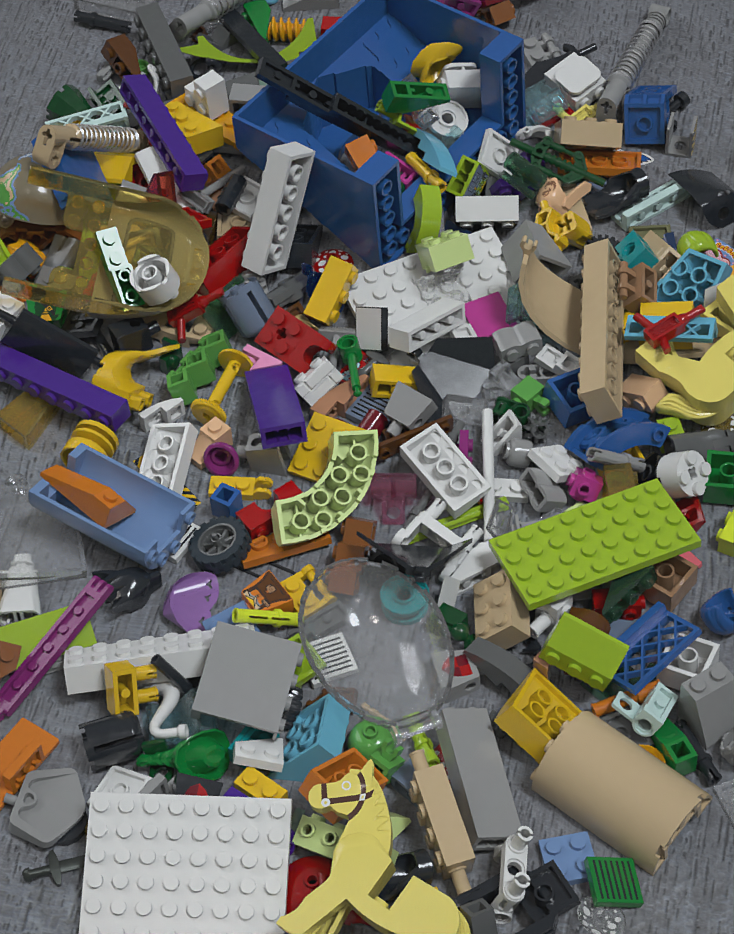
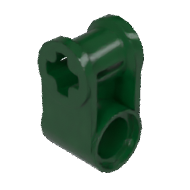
M503 396L496 398L493 408V424H496L508 409L512 410L521 425L528 423L527 417L531 418V410L527 404L510 400Z

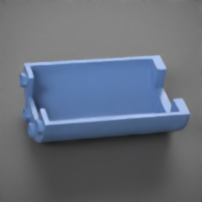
M80 443L68 454L67 469L110 487L136 509L135 513L104 528L94 522L52 485L49 487L50 483L44 479H41L29 490L28 496L31 506L148 569H155L159 566L163 567L170 554L177 553L181 546L180 541L188 525H191L196 517V513H194L196 503L83 443Z

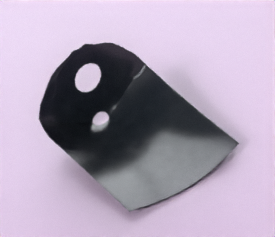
M686 169L668 174L699 203L703 214L711 225L717 228H724L734 222V190L712 172ZM724 190H729L730 194L725 195ZM727 207L729 210L728 216L725 219H719L718 213L720 209Z

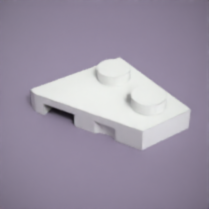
M271 738L235 742L233 764L282 772L284 765L283 738H276V741Z

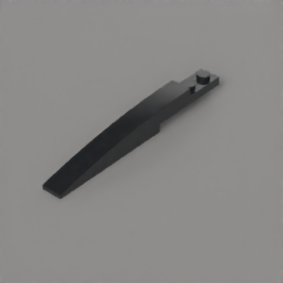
M264 56L259 60L254 77L285 93V99L358 137L367 134L370 140L373 139L376 145L406 157L408 153L415 152L420 159H423L426 152L418 148L421 141L419 138L338 92L332 95Z

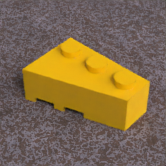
M178 101L169 102L165 105L196 155L224 145L223 125Z

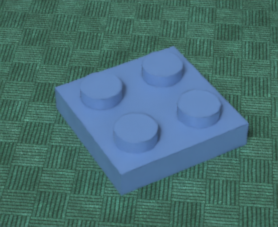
M588 831L538 840L543 865L554 860L570 885L588 882L584 860L587 856L595 857Z

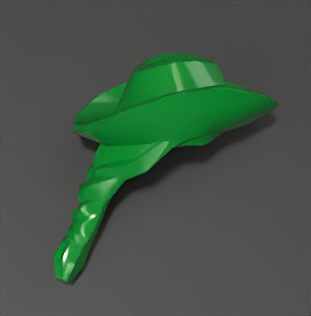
M218 729L204 730L180 741L173 749L157 752L152 755L141 754L136 759V765L143 768L152 765H166L177 769L179 773L217 780L228 770L230 762L228 747L230 744L224 731Z

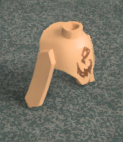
M544 176L542 186L535 201L538 211H541L540 202L547 200L549 207L563 215L578 200L591 191L592 184L583 181L566 196L557 178Z

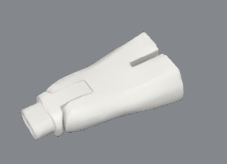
M30 555L15 556L14 562L11 564L0 601L1 626L18 622L20 618L24 620L42 614L38 592V577L35 565L32 563V556Z

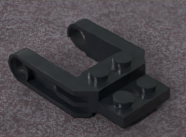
M551 860L531 872L526 871V874L530 877V885L525 889L524 898L518 905L531 925L515 934H555L559 922L558 916L580 904L579 897L555 861ZM515 866L508 868L511 875L515 876L519 873L518 868ZM500 873L453 899L458 910L460 911L459 906L480 898L491 904L499 894Z

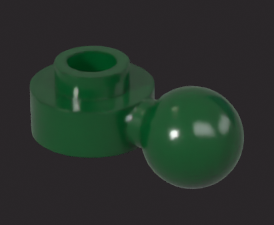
M456 623L451 627L450 635L452 639L457 642L463 641L464 650L475 640V634L470 635L469 629L465 624Z

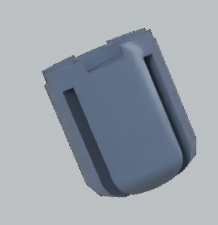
M255 276L247 278L249 280L247 284H236L224 292L225 295L218 298L240 335L245 338L257 337L275 310Z

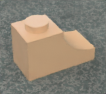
M216 416L201 427L195 442L191 463L202 470L206 467L203 456L209 445L215 442L233 445L231 427Z

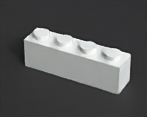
M443 297L389 326L390 347L411 353L466 322L465 302Z

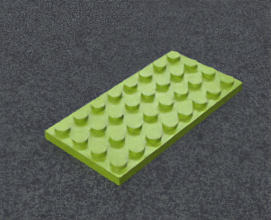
M657 478L488 540L491 551L529 611L701 547V539Z

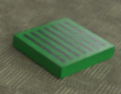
M589 856L585 858V870L595 907L641 908L644 901L633 858Z

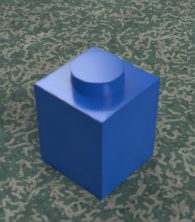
M222 482L210 497L212 515L217 517L226 516L228 518L233 516L236 518L235 513L243 508L241 491Z

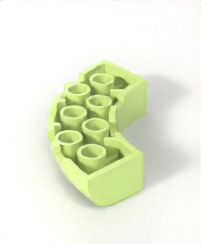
M377 429L333 432L328 440L326 469L319 481L305 493L274 502L271 508L275 540L279 547L295 545L321 536L335 528L356 509L365 496L375 473L379 445Z

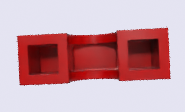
M290 480L273 490L274 502L294 497L303 492ZM253 502L235 513L236 520L240 519L251 540L262 535L266 537L273 532L271 509H261Z

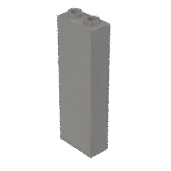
M448 707L442 709L435 719L434 725L453 794L473 851L494 850L496 846L503 845L510 835L516 834L521 824L487 708L469 707L455 709Z

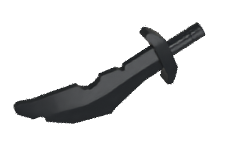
M592 43L580 50H577L573 45L563 44V51L567 53L547 60L536 61L525 73V101L544 84V73L573 52L578 56L584 57L596 51V44Z

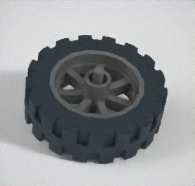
M220 516L217 519H210L208 523L204 522L200 525L201 528L199 530L196 529L194 531V536L189 541L191 546L188 549L201 571L214 572V574H221L222 571L228 572L232 567L235 566L236 568L239 566L240 561L247 558V552H250V543H252L251 537L240 519L236 520L233 516H229V518Z

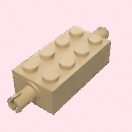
M416 750L409 754L415 770L413 779L410 781L409 795L412 803H417L418 822L421 827L425 826L427 835L424 837L428 850L433 849L435 871L437 874L441 873L443 880L452 878L458 897L472 889L466 873L472 871L476 857L443 763L429 767L424 750Z

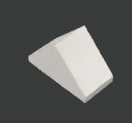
M510 409L493 426L494 456L503 453L505 442H509L512 438L522 439V425Z

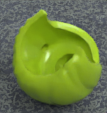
M688 231L681 236L677 243V252L681 256L688 248L700 253L711 250L715 257L719 256L713 238L704 231Z

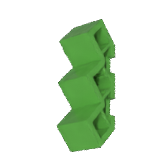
M223 329L203 336L197 342L199 344L195 351L190 350L179 362L181 366L176 371L171 370L166 376L167 388L173 399L181 397L184 400V405H190L195 399H198L197 387L208 385L216 380L215 368L221 366L218 361L219 353L224 349H233Z

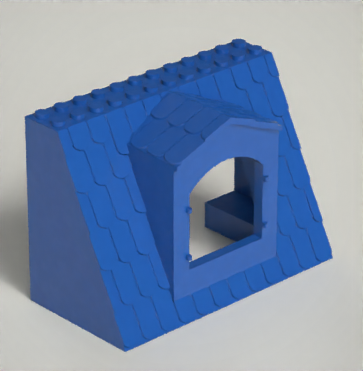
M360 0L285 68L332 95L338 92L390 122L389 117L375 111V108H378L375 106L382 99L381 96L389 81L419 82L420 78L412 77L410 70L413 60L420 51L433 43H456L462 46L463 50L451 63H475L477 69H480L482 108H464L469 120L464 134L452 145H445L454 161L455 167H457L462 155L476 161L478 160L486 129L492 128L511 141L512 138H515L517 131L526 126L524 39L436 0ZM268 84L239 111L234 113L232 122L236 148L262 171L265 170L267 153L270 147L298 142L316 151L302 207L306 208L321 224L333 232L372 269L397 260L406 251L405 245L415 222L413 198L419 185H426L420 175L402 193L399 160L379 150L355 173L352 172L344 163L340 162V159L345 152V145L360 137L285 99V93ZM426 108L424 114H419L418 110L405 114L424 118L429 108ZM430 166L431 169L439 173V177L448 186L452 176ZM446 190L441 193L442 214L455 202L456 195Z

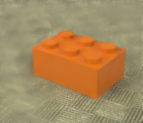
M353 747L311 769L298 791L309 802L308 795L313 786L337 782L348 774L350 769L362 770L368 760ZM374 766V777L383 790L389 780ZM333 811L322 814L333 825L344 819L337 816Z

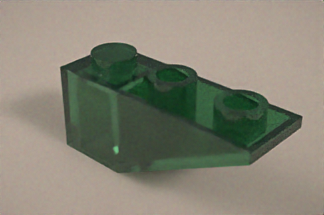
M650 565L612 580L602 610V615L609 622V625L613 621H617L630 605L637 602L639 596L646 589H650L655 584L657 576L654 566Z

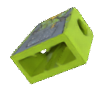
M462 155L456 167L458 174L456 177L452 176L446 191L456 196H479L485 189L489 173L480 162Z

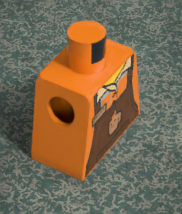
M270 570L258 577L241 592L242 600H245L249 609L269 611L281 609L283 612H294L292 597Z

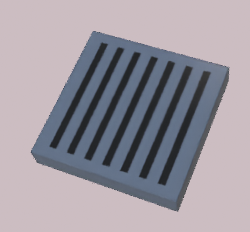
M368 385L362 392V395L345 412V417L360 424L370 408L381 412L386 417L384 410L390 398L371 397L370 386ZM388 419L389 422H388L387 426L385 427V429H387V428L389 427V425L391 424V422H392V421H390L389 419Z

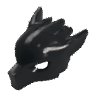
M128 567L120 570L92 572L93 576L100 577L101 580L114 587L113 592L105 600L106 604L110 603L112 605L111 611L114 613L130 611L132 613L139 608L142 609L148 602L151 594L163 586L159 570L148 573L139 567Z

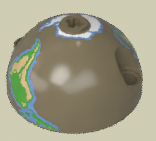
M32 153L16 156L0 168L1 214L19 221L41 225L71 224L82 220L87 215L88 205L78 201H74L64 210H61L42 165L33 161Z

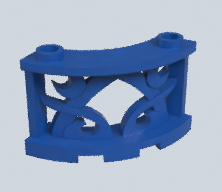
M622 407L621 418L597 424L593 418L585 425L581 424L571 434L563 447L576 454L589 465L605 471L608 465L587 460L586 452L589 447L616 453H622L629 448L639 445H652L660 448L671 428L649 420L650 414L644 411Z

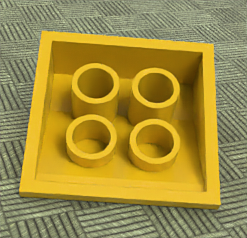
M534 667L501 708L494 722L540 764L546 754L544 748L551 739L555 740L560 734L559 730L566 720L571 722L582 711Z

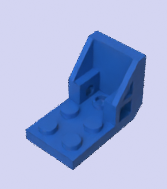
M637 85L625 94V144L666 143V132L670 117L669 99L677 93V85Z

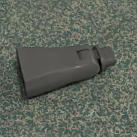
M55 234L43 265L69 274L84 258L89 249L78 239L66 238ZM38 271L32 287L33 293L30 297L52 295L51 291L35 285L40 271Z
M712 429L701 432L667 435L663 443L665 454L693 450L698 452L706 462L707 450L734 452V430Z

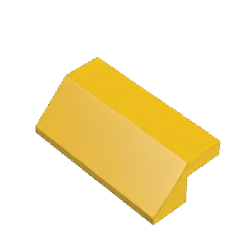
M94 152L108 183L121 184L123 179L132 182L133 165L138 164L134 157L135 154Z

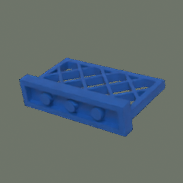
M658 601L617 638L630 647L619 668L624 667V672L615 674L611 681L634 695L638 694L702 634L701 629L666 609L665 604ZM670 621L674 622V626L664 628ZM679 632H691L685 637H679ZM674 633V639L662 641V635ZM658 636L657 642L648 643L653 637ZM674 646L670 652L662 653L663 647ZM658 649V654L645 656V651ZM637 652H641V657L630 659ZM657 661L654 667L645 669V663ZM641 664L640 670L629 671V666ZM641 677L635 685L629 683L630 678Z

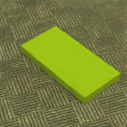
M69 606L0 627V641L22 646L17 669ZM90 620L65 650H69L73 646H82L84 648L97 643Z

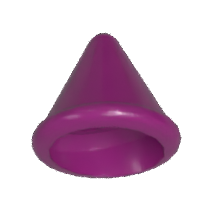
M215 442L206 448L203 456L204 464L213 475L231 476L237 471L239 456L232 445Z

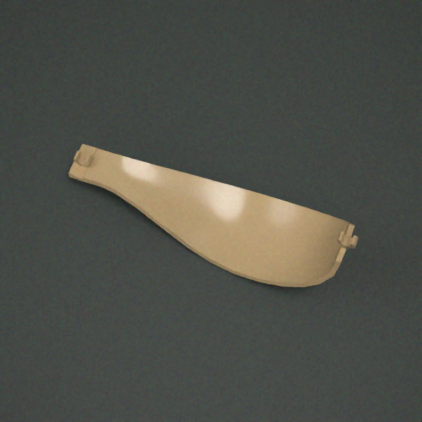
M524 235L520 243V247L523 250V258L518 281L522 304L530 318L547 336L564 348L581 355L579 349V342H581L579 328L582 327L580 298H583V293L580 289L548 270L534 253L538 241L535 240L533 243L529 239L527 243V236ZM717 335V338L713 339V343L693 342V349H677L675 351L679 357L688 359L703 357L721 337ZM630 340L623 344V364H637L635 362V350L640 347L638 340Z

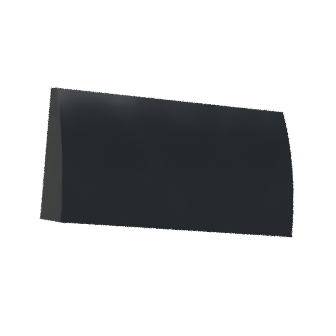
M25 308L6 327L0 341L19 352L78 378L82 377L99 353L98 349Z

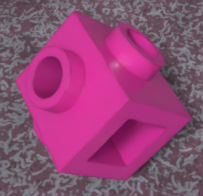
M576 467L575 472L569 474L566 485L573 499L580 502L585 500L591 503L596 501L603 487L602 476L597 475L590 468L584 467L582 469Z

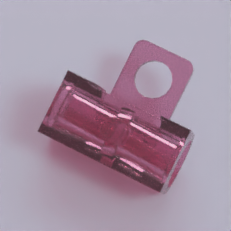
M374 473L371 480V499H382L383 524H404L405 499H417L416 473ZM390 507H397L400 510V516L396 519H391L387 515V510Z

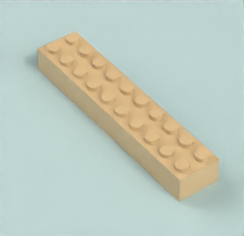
M608 238L584 246V255H582L584 268L581 270L583 298H580L582 327L579 328L581 357L578 358L580 388L577 389L580 401H584L588 415L592 416L597 424L622 417L624 308L623 300L619 299V294L617 293V284L619 283L617 269L621 261Z

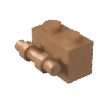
M621 261L617 269V277L619 278L617 293L619 294V299L623 300V308L631 313H640L641 303L657 302V271L643 262L630 269L628 268V262Z

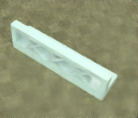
M122 100L45 122V125L64 126L65 124L80 120L82 121L80 124L130 127ZM119 108L121 109V112L119 113H110L112 110ZM94 115L101 116L100 118L95 120L91 119V117Z
M673 179L649 192L648 197L638 199L635 204L623 208L619 213L611 216V219L625 232H628V226H638L691 197V195Z

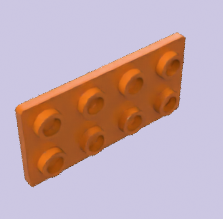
M21 718L0 742V811L7 804L3 802L6 793L15 795L22 787L27 773L37 770L60 743L57 737L25 718Z

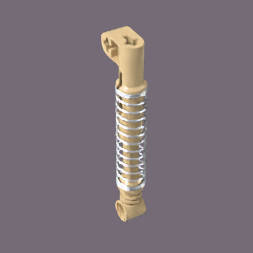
M69 123L64 126L46 124L38 132L32 152V159L50 169H55L60 164L64 149L133 153L151 147V145H149L148 138L141 128L136 130L130 127Z

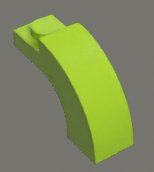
M420 184L413 198L415 222L405 245L407 253H417L415 245L420 244L421 239L433 236V238L438 237L442 218V198L439 186Z

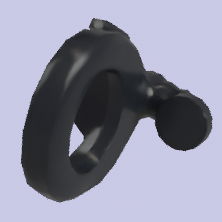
M209 57L195 60L190 66L193 79L195 80L211 70L218 73L222 68V63ZM198 63H206V72L196 75L194 73L195 66Z

